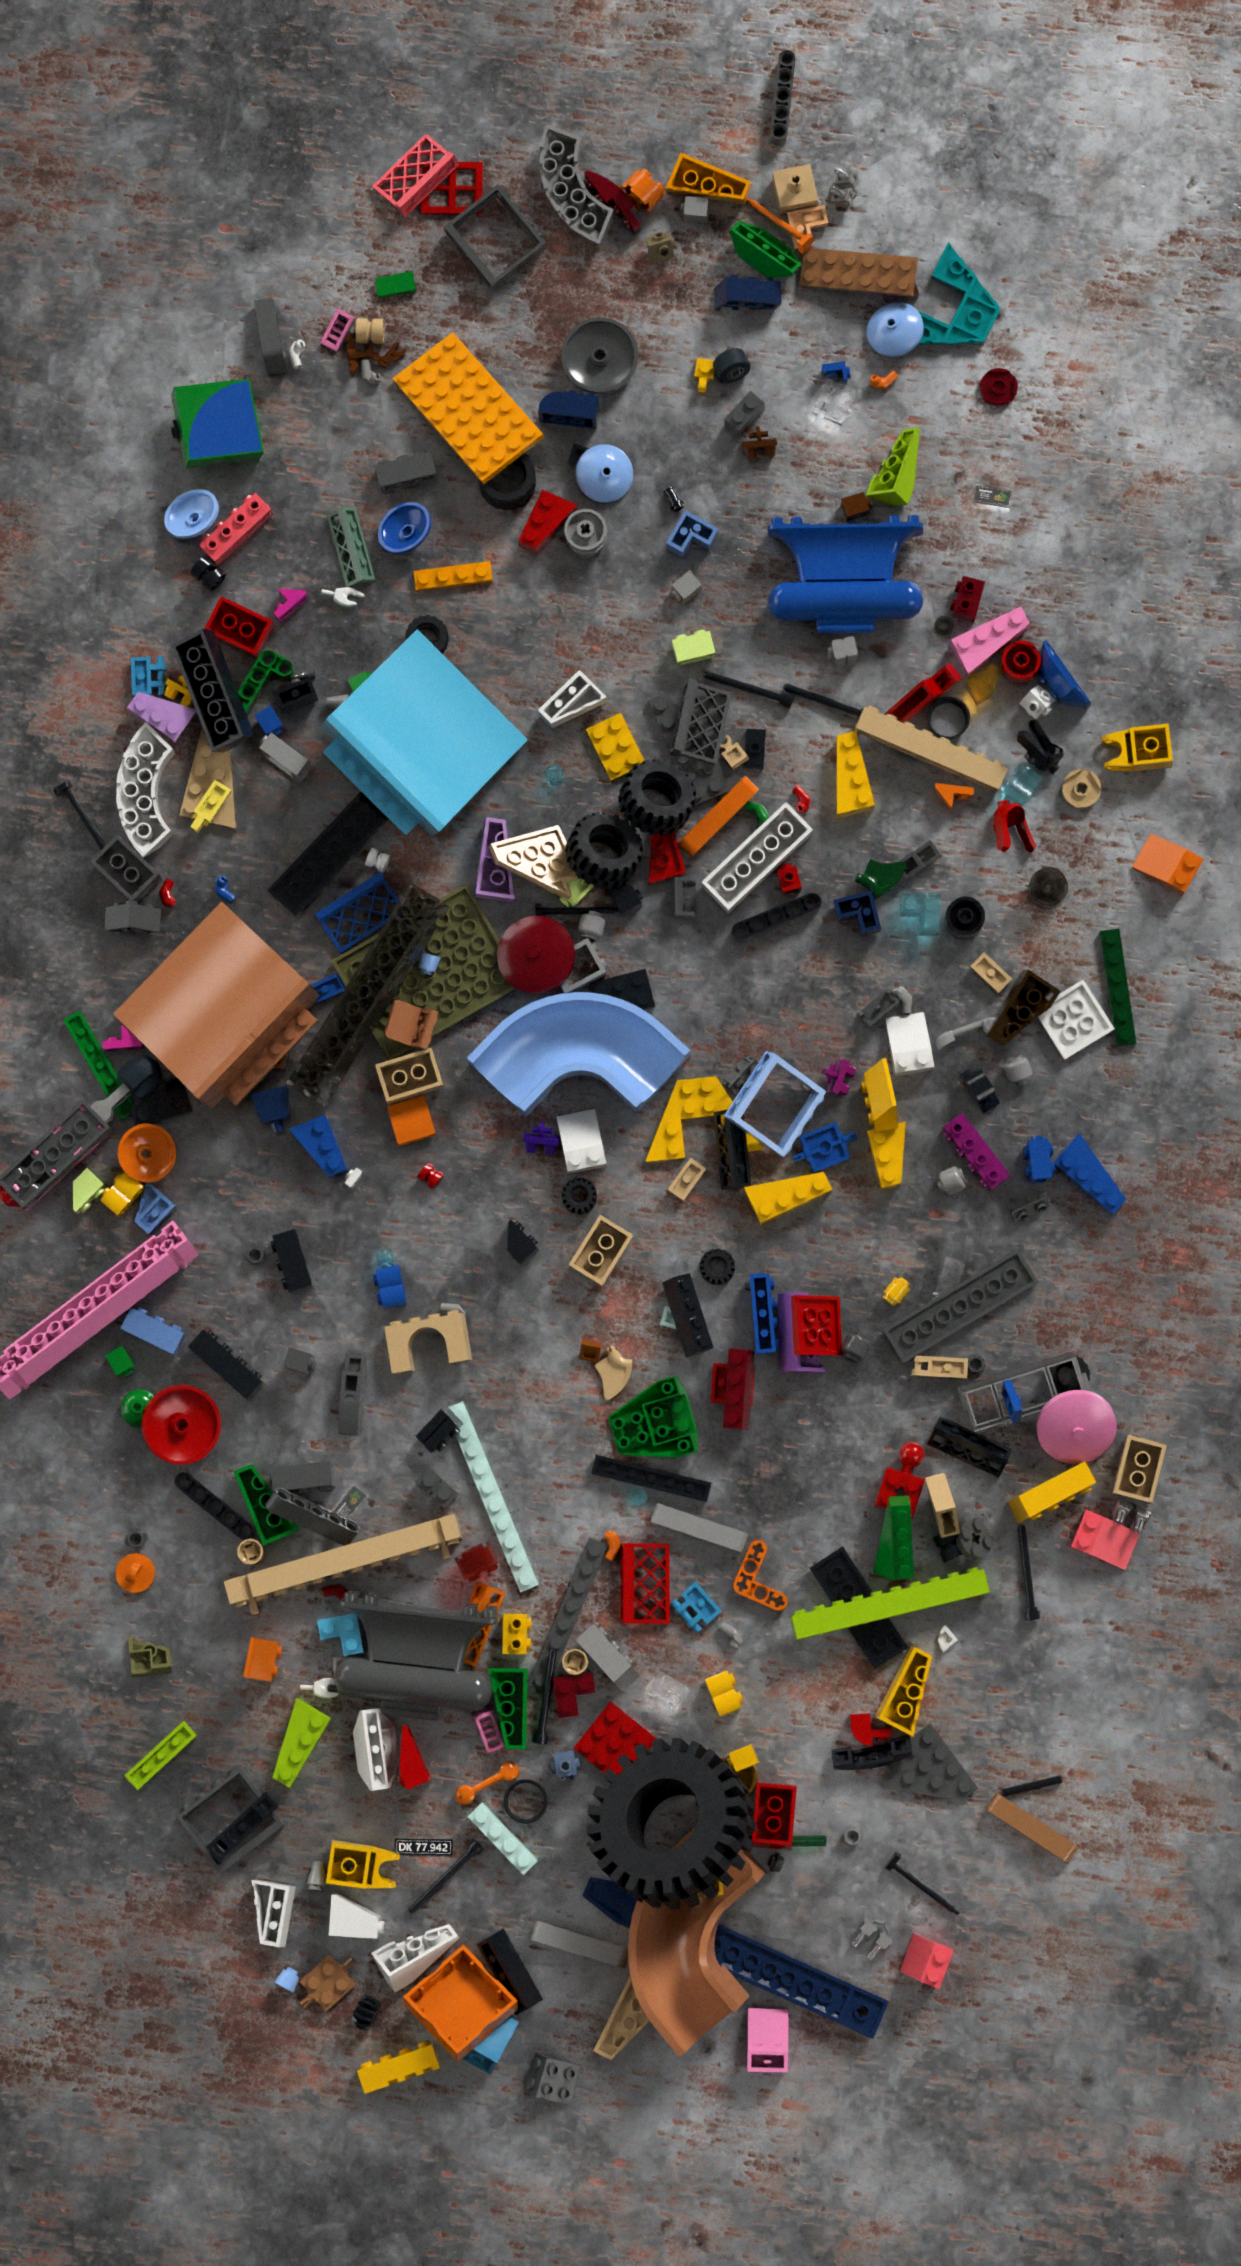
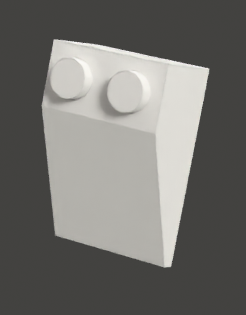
M924 1012L885 1018L894 1076L933 1070L934 1061Z
M595 1109L557 1116L568 1174L606 1167L607 1164Z

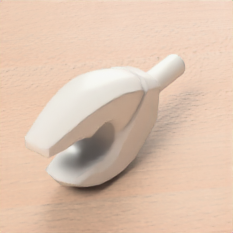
M350 587L337 588L335 592L324 589L321 591V594L333 596V601L343 607H355L358 605L356 602L347 599L350 595L360 598L365 597L362 592Z
M334 1678L320 1679L315 1681L314 1685H300V1690H314V1695L320 1698L330 1699L339 1695V1693L328 1691L329 1685L335 1686Z

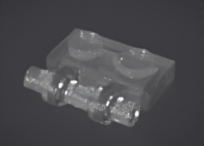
M827 378L825 384L821 386L818 400H815L813 404L812 414L819 416L821 410L826 411L824 419L842 426L857 393V389L839 382L837 389L833 388L834 381ZM828 395L833 396L830 404L825 403Z

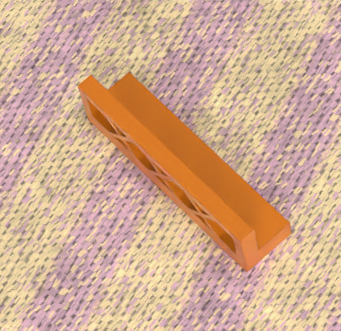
M477 1581L468 1603L478 1604L477 1611L483 1612V1609L488 1605L497 1606L498 1613L505 1592ZM492 1592L497 1593L495 1602L491 1604L490 1597ZM493 1625L480 1629L482 1635L479 1640L475 1641V1636L473 1637L468 1646L464 1663L476 1667ZM473 1649L474 1654L470 1661L466 1657L469 1650Z

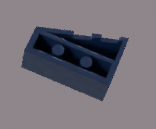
M729 275L714 288V311H720L721 307H732L733 310H739V307H751V310H775L781 305V282L774 281L772 278L757 280L756 277L738 278L737 275Z

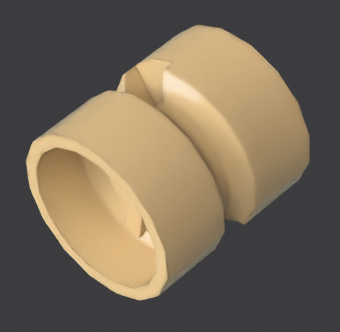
M368 318L356 319V343L367 344L371 340L375 344H384V319H373L371 322H369Z
M254 1539L242 1541L237 1550L239 1559L248 1565L261 1563L266 1554L263 1544Z
M571 1649L563 1656V1668L572 1675L582 1674L588 1667V1657L579 1649Z

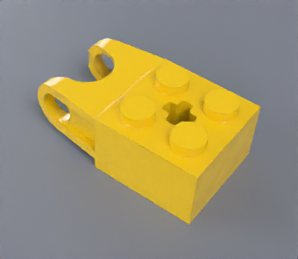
M1169 723L1131 727L1130 729L1101 737L1102 744L1116 746L1121 750L1119 757L1104 763L1105 770L1134 772L1173 767ZM1150 745H1153V750L1148 749Z
M332 1840L326 1883L363 1889L395 1888L396 1882L381 1876L379 1867L385 1861L399 1860L401 1855L370 1845ZM347 1860H351L352 1863L355 1864L354 1866L352 1865L350 1869H347L346 1865H343V1863L347 1862Z

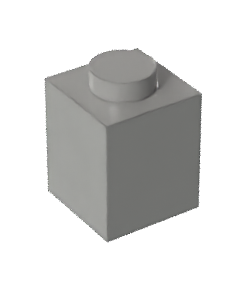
M685 196V203L681 202L680 214H684V221L707 223L708 198Z
M689 570L672 584L673 591L671 593L677 601L681 600L685 604L702 590V584Z

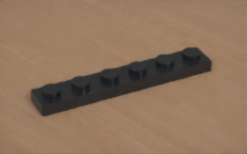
M600 1455L595 1456L591 1472L593 1475L704 1502L708 1500L712 1484L711 1482Z

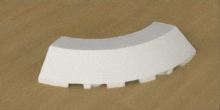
M147 722L136 732L126 752H124L116 782V802L122 826L134 848L143 858L159 849L174 835L165 824L159 810L158 786L162 772L170 759L175 755V752Z

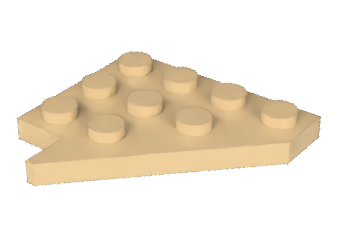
M559 825L490 844L489 849L497 865L566 899L572 896L567 883L579 880V878L575 875L576 872L570 869V863L566 861L565 847L567 842Z

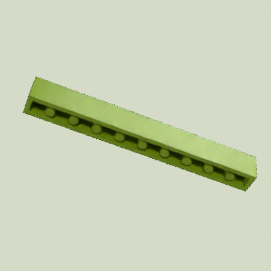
M978 1567L967 1569V1573L959 1575V1572L947 1574L948 1578L940 1580L939 1576L928 1579L929 1583L925 1584L917 1581L909 1583V1587L904 1589L901 1586L889 1588L890 1592L884 1594L880 1590L870 1593L871 1597L863 1598V1595L852 1597V1601L844 1603V1600L832 1602V1606L826 1608L824 1604L814 1606L813 1611L805 1612V1609L794 1611V1615L789 1617L795 1641L988 1594L990 1591L984 1569L978 1570Z

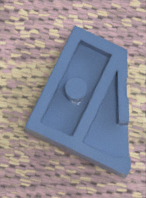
M148 1182L145 1184L144 1195L141 1198L140 1208L134 1222L147 1234L151 1235L176 1206Z

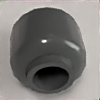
M862 1333L848 1334L841 1346V1352L845 1359L857 1363V1361H862L865 1358L870 1344Z

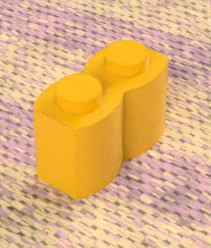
M120 1172L114 1179L115 1184L111 1188L107 1187L100 1195L102 1197L100 1201L118 1217L124 1214L145 1189L140 1182L130 1178L125 1172Z
M726 1670L705 1679L719 1717L742 1708L741 1703H744L740 1691L735 1692L733 1685L737 1683L733 1673L728 1674Z

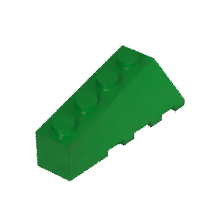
M253 1464L234 1471L263 1546L277 1542L300 1531L295 1523L271 1513L266 1508L265 1504L273 1492Z
M909 1495L888 1498L879 1548L877 1549L876 1562L873 1568V1573L893 1580L914 1578Z
M487 1668L506 1749H527L528 1669Z

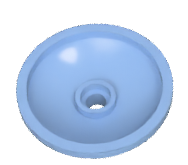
M894 302L884 305L872 315L867 326V338L871 347L877 353L887 357H898L907 354L918 345L924 331L922 317L913 306L907 303Z
M607 444L596 445L586 450L579 458L575 471L576 481L583 494L591 500L601 503L613 502L621 498L629 490L633 480L632 464L628 456L619 448ZM607 468L610 472L609 475H605L603 469Z
M195 489L181 494L169 505L165 513L164 523L166 529L171 535L181 539L201 535L212 526L217 518L219 511L217 499L211 492L203 489Z

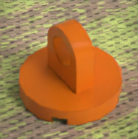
M138 1553L123 1557L117 1564L115 1571L116 1580L120 1587L131 1593L143 1592L150 1588L156 1575L152 1561L145 1555Z

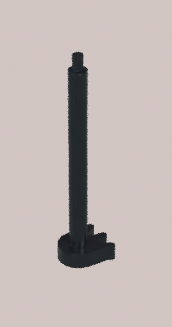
M65 781L55 787L53 790L55 795L66 794L97 845L102 850L106 845L70 790L73 786L71 781Z
M541 903L535 904V916L547 914H589V911H596L600 914L619 912L618 908L613 907L541 908Z
M895 1851L885 1865L888 1871L896 1870L948 1911L954 1912L956 1915L960 1913L950 1902L899 1865L897 1862L901 1858V1854Z

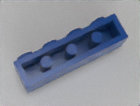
M769 1273L749 1275L756 1355L776 1354V1349H779V1337H775L774 1329H778L777 1317L773 1318L772 1311L776 1309L775 1298H771V1290H774V1279L770 1278Z

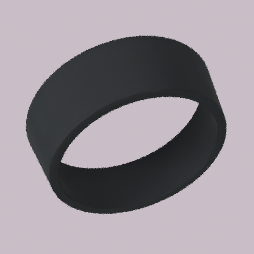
M950 696L942 697L936 700L929 708L927 715L928 724L936 736L954 739L963 734L968 728L970 712L966 704L960 699ZM945 703H951L961 708L966 721L963 730L958 735L943 736L932 728L931 715L936 707Z
M522 1779L508 1787L503 1802L505 1811L511 1819L518 1823L529 1824L543 1816L548 1800L545 1790L539 1783L529 1779ZM521 1783H531L537 1786L544 1797V1805L541 1812L531 1819L518 1818L511 1812L508 1805V1797L511 1790Z

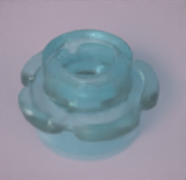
M632 1487L629 1490L628 1501L635 1506H640L647 1500V1494H645L643 1487Z

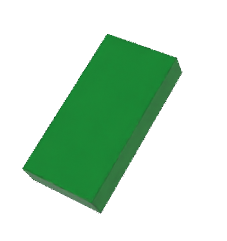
M413 271L375 278L378 298L416 292Z

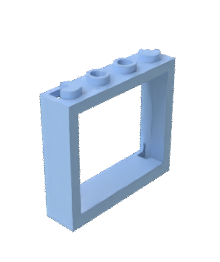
M766 1051L724 1117L770 1151L784 1157L790 1152L795 1139L801 1135L802 1128L806 1122L812 1118L813 1111L817 1105L823 1101L826 1091L778 1055ZM775 1064H778L813 1090L778 1145L741 1119Z

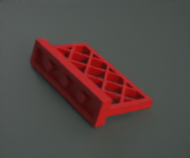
M621 1543L620 1624H670L669 1544ZM634 1548H642L647 1555L639 1561L634 1556ZM656 1548H665V1556L660 1561L651 1554ZM648 1556L657 1563L650 1571L642 1564ZM639 1565L647 1573L641 1581L634 1576V1571ZM658 1566L665 1571V1576L660 1581L651 1574ZM648 1576L657 1583L650 1591L642 1584ZM639 1585L647 1593L641 1601L634 1596V1591ZM658 1586L665 1591V1596L660 1601L651 1594ZM648 1596L657 1603L650 1611L642 1604ZM641 1606L647 1615L643 1619H634V1611ZM660 1606L665 1611V1620H657L651 1613Z

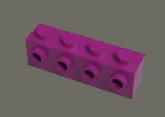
M963 1113L943 1127V1136L949 1143L951 1141L956 1146L954 1150L960 1158L964 1157L967 1160L968 1169L973 1174L977 1173L980 1177L978 1181L985 1190L988 1188L991 1192L1010 1177L1008 1171Z

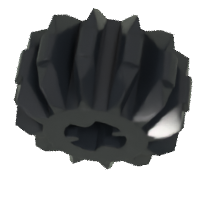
M364 1995L361 1997L352 2016V2025L360 2030L367 2031L371 2029L380 2009V2001L372 1996Z

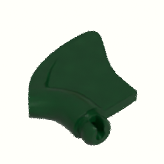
M870 859L864 874L857 873L855 882L872 891L873 897L881 896L897 885L907 865L905 862L879 863Z

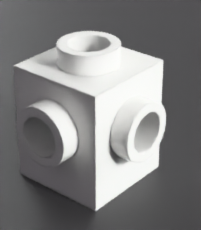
M1038 684L1028 692L1019 704L1026 709L1030 716L1037 719L1041 715L1045 717L1052 710L1050 706L1055 700L1048 691Z

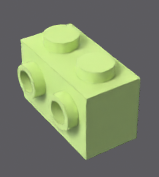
M699 630L690 636L682 634L672 640L677 666L715 658V649L710 631Z

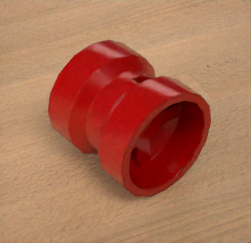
M427 1163L417 1178L425 1181L427 1186L433 1190L442 1180L444 1174L441 1171H436L431 1163Z

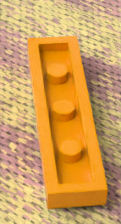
M490 561L414 571L416 591L493 582Z

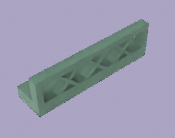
M341 507L328 514L327 519L346 587L351 588L361 582L376 580L356 507ZM339 515L340 523L339 526H336L334 518ZM341 534H344L345 537L344 544H341L340 541ZM347 552L350 555L349 562H346L345 559ZM352 570L354 571L356 579H354L353 581L350 577Z

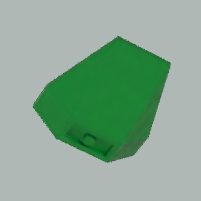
M677 1376L656 1381L608 1416L618 1455L680 1458L698 1451V1430L688 1394Z

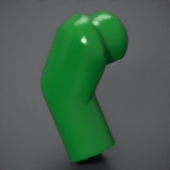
M747 801L745 810L756 813L758 817L757 823L762 825L769 818L766 808L761 804Z

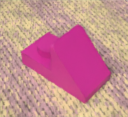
M278 589L279 594L286 602H281L274 609L275 618L281 623L309 598L308 593L305 590Z
M121 1025L122 1040H119V1037L107 1038L108 1041H102L105 1052L144 1049V1044L123 1025Z

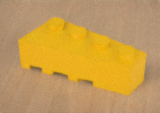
M1084 1461L1007 1503L1018 1523L1028 1518L1034 1520L1042 1516L1041 1511L1047 1509L1050 1512L1059 1507L1058 1502L1064 1500L1067 1503L1076 1498L1075 1493L1079 1491L1081 1494L1088 1492L1092 1489L1090 1485L1096 1483Z

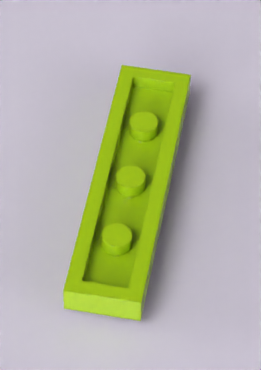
M183 1721L124 1776L139 1790L198 1735Z

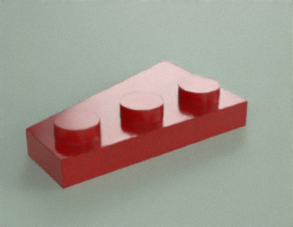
M668 833L665 836H660V834L656 836L651 835L649 885L686 874L675 833Z

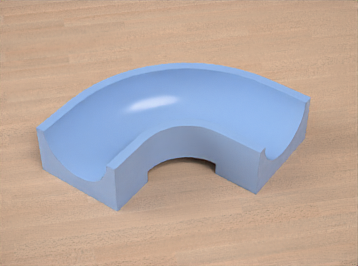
M573 992L545 997L520 1008L504 1019L467 1057L469 1065L525 1117L538 1106L557 1083L568 1077L578 1075L591 1076L601 1080L635 1113H638L690 1058V1049L658 1020L636 1005L609 995Z

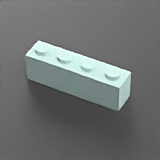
M484 1802L468 1816L523 1875L538 1861L530 1850Z

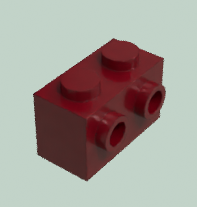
M966 576L962 577V581H957L955 592L958 593L957 599H952L950 610L953 611L952 617L975 622L985 581Z

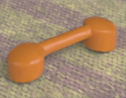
M507 1761L501 1765L498 1773L472 1787L468 1785L458 1787L455 1792L457 1802L461 1805H469L474 1801L476 1793L500 1780L514 1781L519 1775V1768L516 1763Z

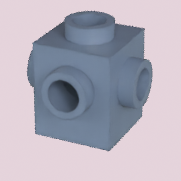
M574 1750L554 1753L555 1761L551 1762L552 1773L557 1774V1778L561 1777L562 1781L574 1779L573 1775H577V1770H581L579 1758H575ZM567 1762L569 1769H563L562 1764Z

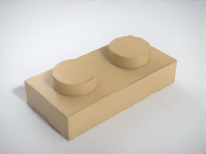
M985 953L970 966L998 994L1012 981V978Z
M690 1158L667 1190L684 1202L706 1171V1168Z

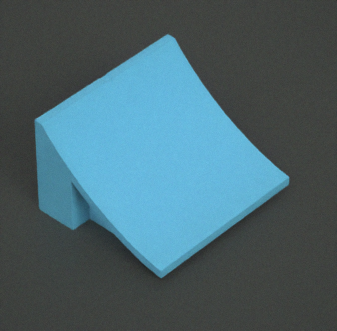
M418 629L331 713L320 726L334 740L322 753L405 836L417 824L431 837L440 832L528 740Z

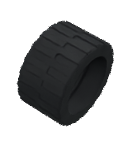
M525 453L511 463L519 466L525 474V482L517 491L508 494L499 493L491 488L489 481L483 485L478 479L481 495L489 505L506 511L515 510L524 506L531 499L535 492L536 474L533 462Z

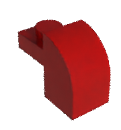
M870 1713L850 1714L851 1732L858 1742L872 1746V1738L875 1737L876 1741H888L887 1737L892 1736L891 1728L871 1729Z

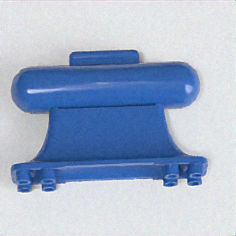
M892 515L888 516V522L876 524L810 525L809 523H802L801 517H792L791 524H784L783 518H771V525L767 526L768 536L782 540L789 546L796 560L799 582L778 584L769 594V610L777 619L783 621H817V632L821 634L872 633L875 630V620L910 619L920 612L924 599L919 586L910 581H892L894 563L902 545L912 537L923 535V523L919 522L918 515L908 516V522H900V516Z

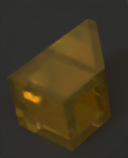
M992 663L984 668V672L979 675L974 673L967 678L968 681H966L965 687L976 705L994 696L1002 667L1001 663L996 665Z

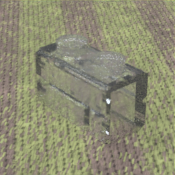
M656 1669L644 1690L648 1691L646 1696L655 1701L660 1698L665 1701L664 1706L674 1711L675 1708L680 1709L691 1688Z

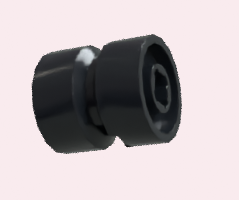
M207 555L200 558L190 571V574L198 581L202 580V585L210 592L218 588L227 576V573L219 566L215 567V562Z
M940 1534L932 1537L936 1547L941 1549L939 1554L944 1563L963 1555L956 1544L958 1534L941 1538Z

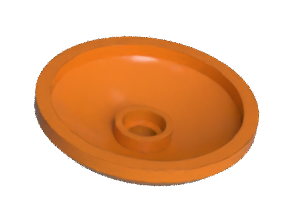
M148 1123L139 1124L126 1131L120 1139L117 1149L118 1162L122 1170L130 1178L145 1183L155 1182L165 1177L173 1168L176 1160V1146L171 1135L162 1127ZM143 1150L147 1151V1157L141 1155Z

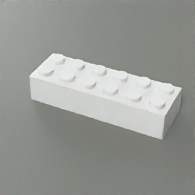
M785 802L701 882V887L729 914L813 834V829Z

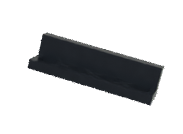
M727 1110L713 1112L721 1190L751 1186L746 1132L725 1117V1123L722 1125L721 1115H725ZM724 1135H725L726 1140H727L726 1145L723 1143V1137H724ZM726 1155L728 1156V1159H729L728 1164H726V1162H725V1157H726ZM728 1175L730 1176V1179H731V1185H728V1181H727Z
M939 1417L927 1443L929 1446L996 1477H1000L1012 1451L1008 1447L943 1417ZM938 1435L944 1438L945 1443L935 1441V1436ZM953 1445L962 1446L964 1451L958 1452L954 1450ZM977 1453L982 1459L976 1460L972 1458L971 1454ZM994 1461L1001 1464L999 1470L991 1467L989 1462Z

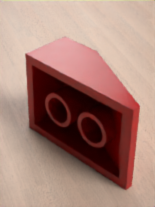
M409 1724L402 1726L399 1770L401 1776H398L402 1788L406 1787L407 1790L432 1780Z

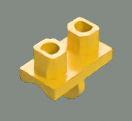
M180 676L178 678V681L183 683L182 686L167 679L165 684L168 686L164 695L175 700L178 693L181 692L185 695L180 704L191 708L194 703L184 677Z

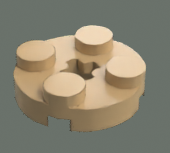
M1083 769L1074 770L1066 776L1062 784L1064 800L1075 809L1091 807L1100 796V780L1090 771L1088 772ZM1077 785L1086 786L1084 794L1076 791L1078 789Z

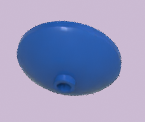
M406 502L392 508L379 525L378 539L381 546L392 554H404L416 549L423 543L430 532L431 516L429 511L422 504L416 502Z

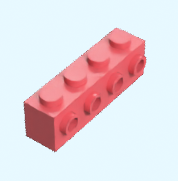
M256 493L252 496H247L242 502L243 505L238 509H233L229 513L228 519L224 522H219L215 526L213 533L207 534L201 539L200 549L215 562L216 566L273 514L271 508Z

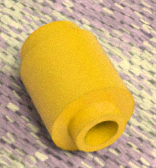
M895 1277L884 1290L885 1294L882 1297L895 1307L910 1291L908 1287L910 1283L902 1277L899 1279Z

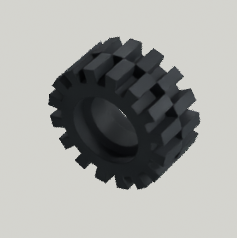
M582 1177L569 1180L564 1185L561 1193L563 1204L572 1213H587L597 1201V1192L593 1183ZM577 1188L584 1189L587 1193V1198L582 1203H576L572 1199V1192Z
M719 1248L706 1252L700 1261L701 1275L705 1281L713 1285L727 1283L735 1272V1261L732 1255L726 1250ZM715 1259L722 1260L725 1264V1270L721 1274H714L710 1270V1263Z

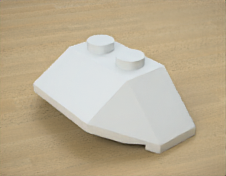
M379 1708L361 1710L353 1730L358 1773L370 1791L388 1789L391 1787L392 1781L400 1768L395 1726L381 1713Z

